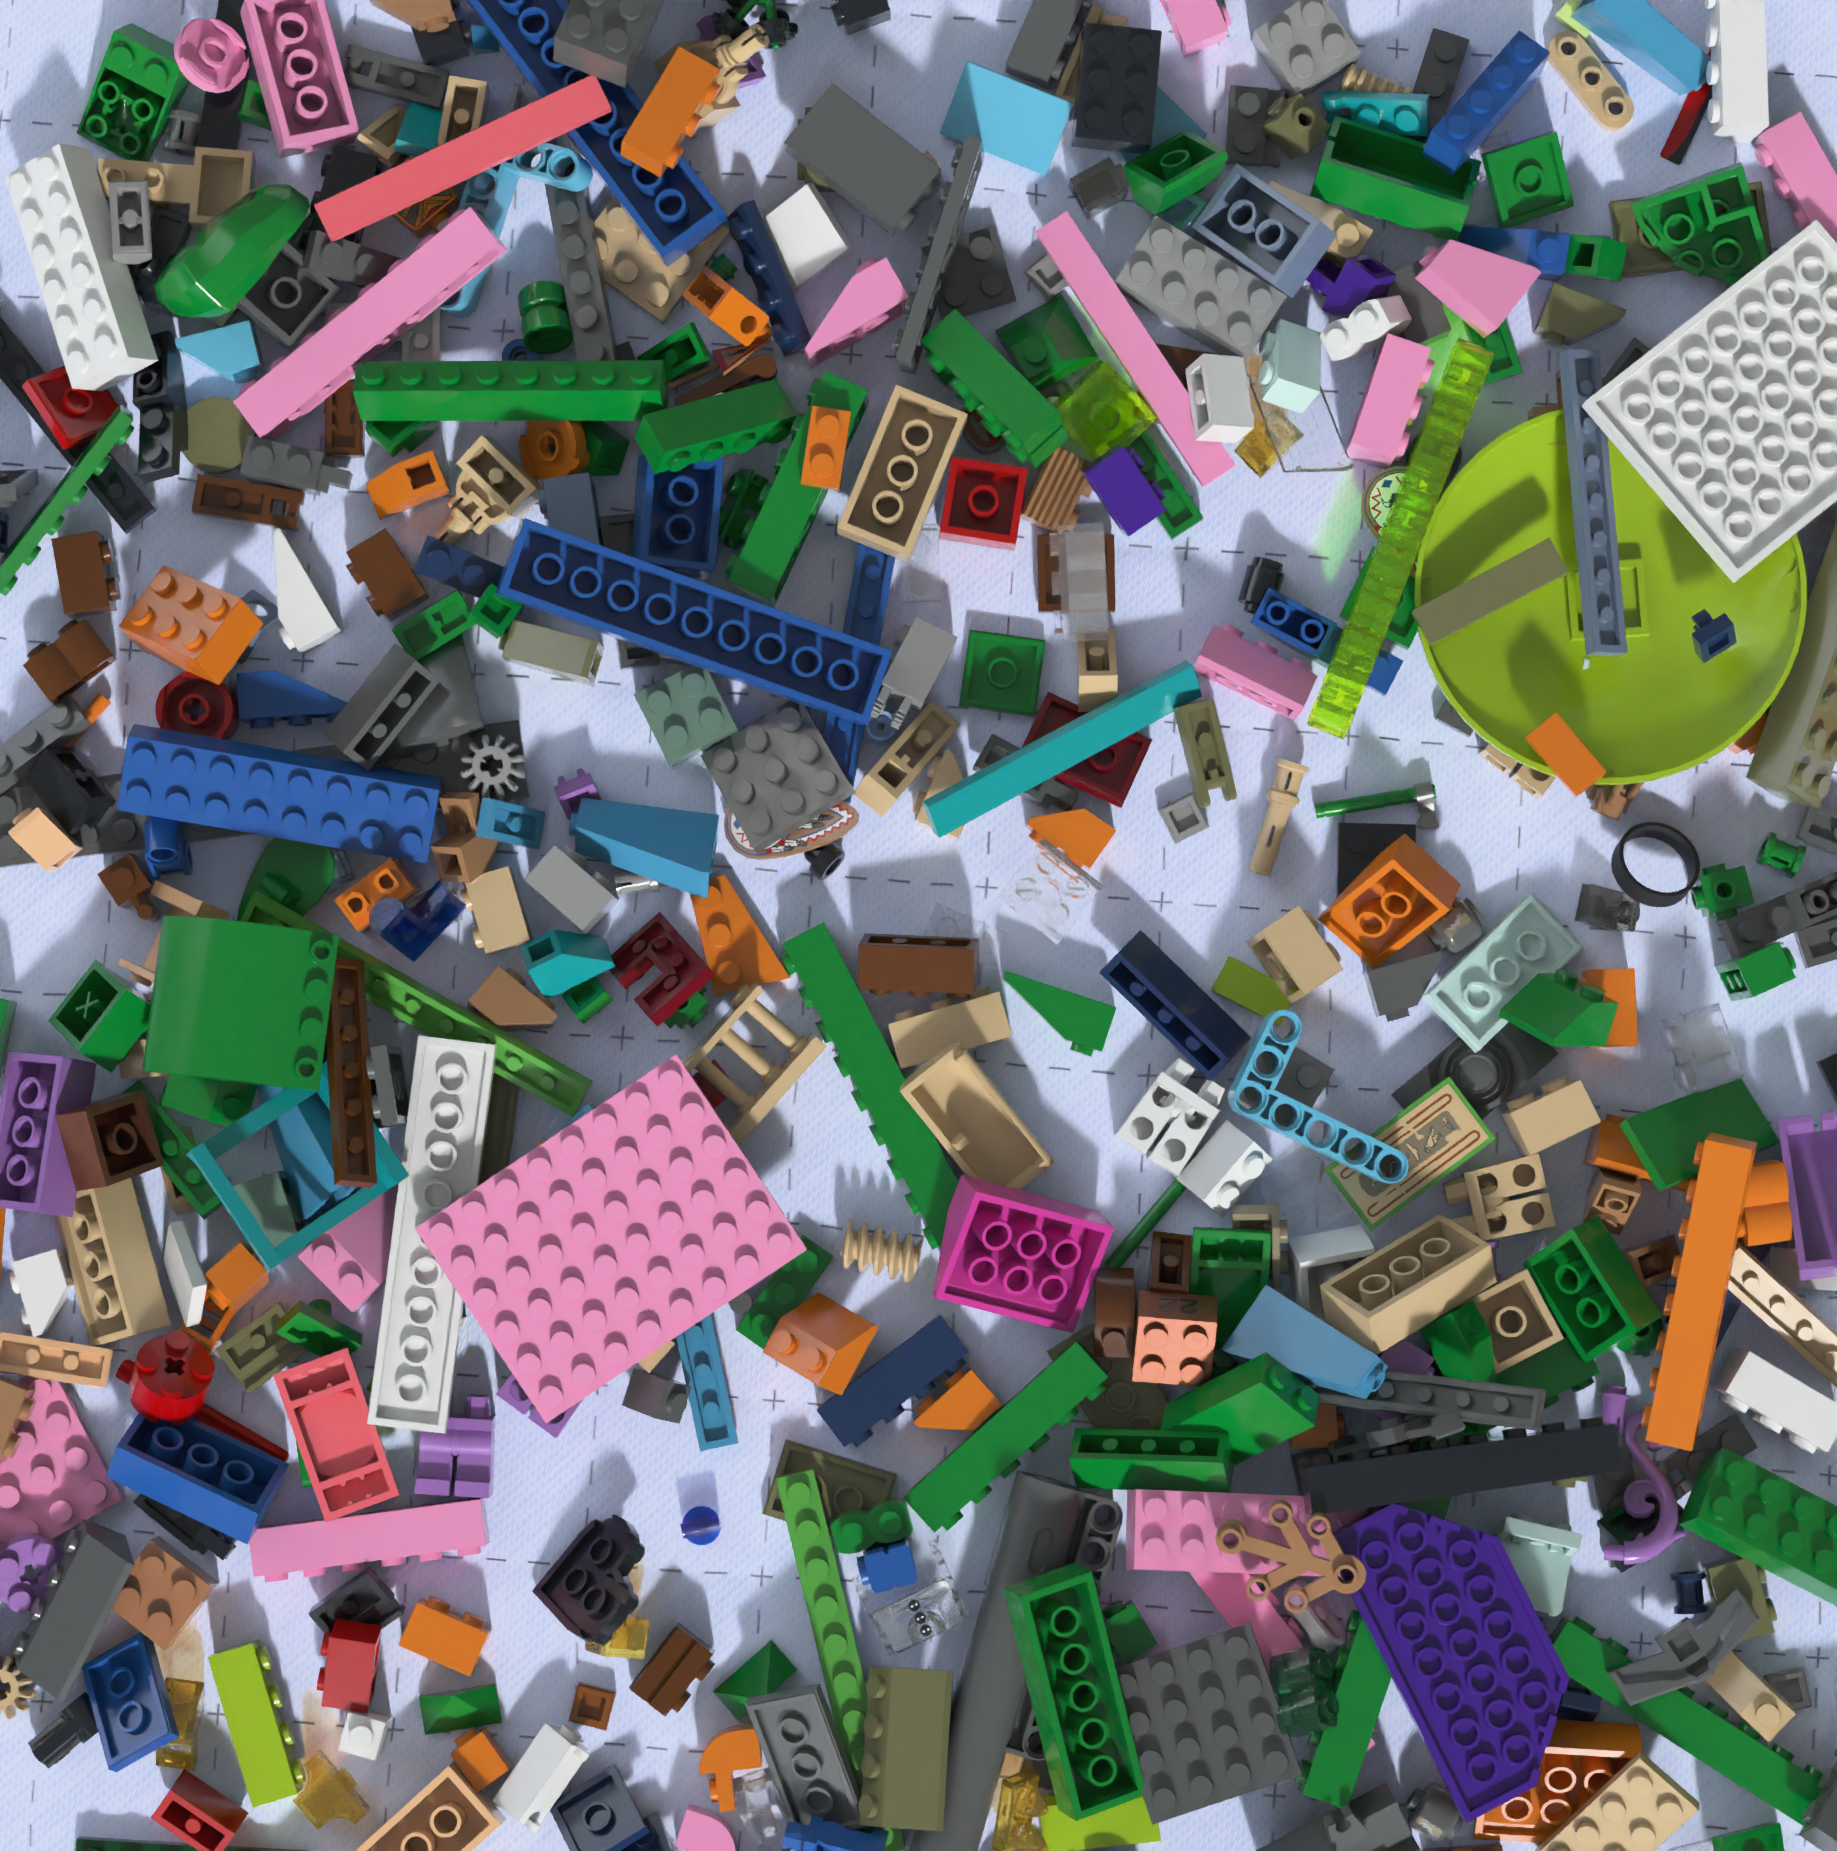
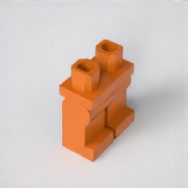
M389 858L334 899V901L358 932L365 934L391 915V912L388 910L389 908L396 911L423 891V889L400 859L393 861L392 858Z

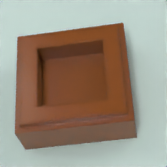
M579 1681L568 1721L606 1731L617 1691Z

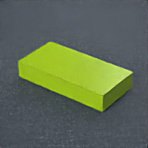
M1228 956L1211 991L1262 1018L1271 1011L1289 1010L1291 1006L1273 978L1231 956ZM1288 987L1289 990H1290V991L1292 992V994H1293V993L1295 992V990H1293L1292 988ZM1284 1017L1276 1018L1274 1024L1280 1026Z

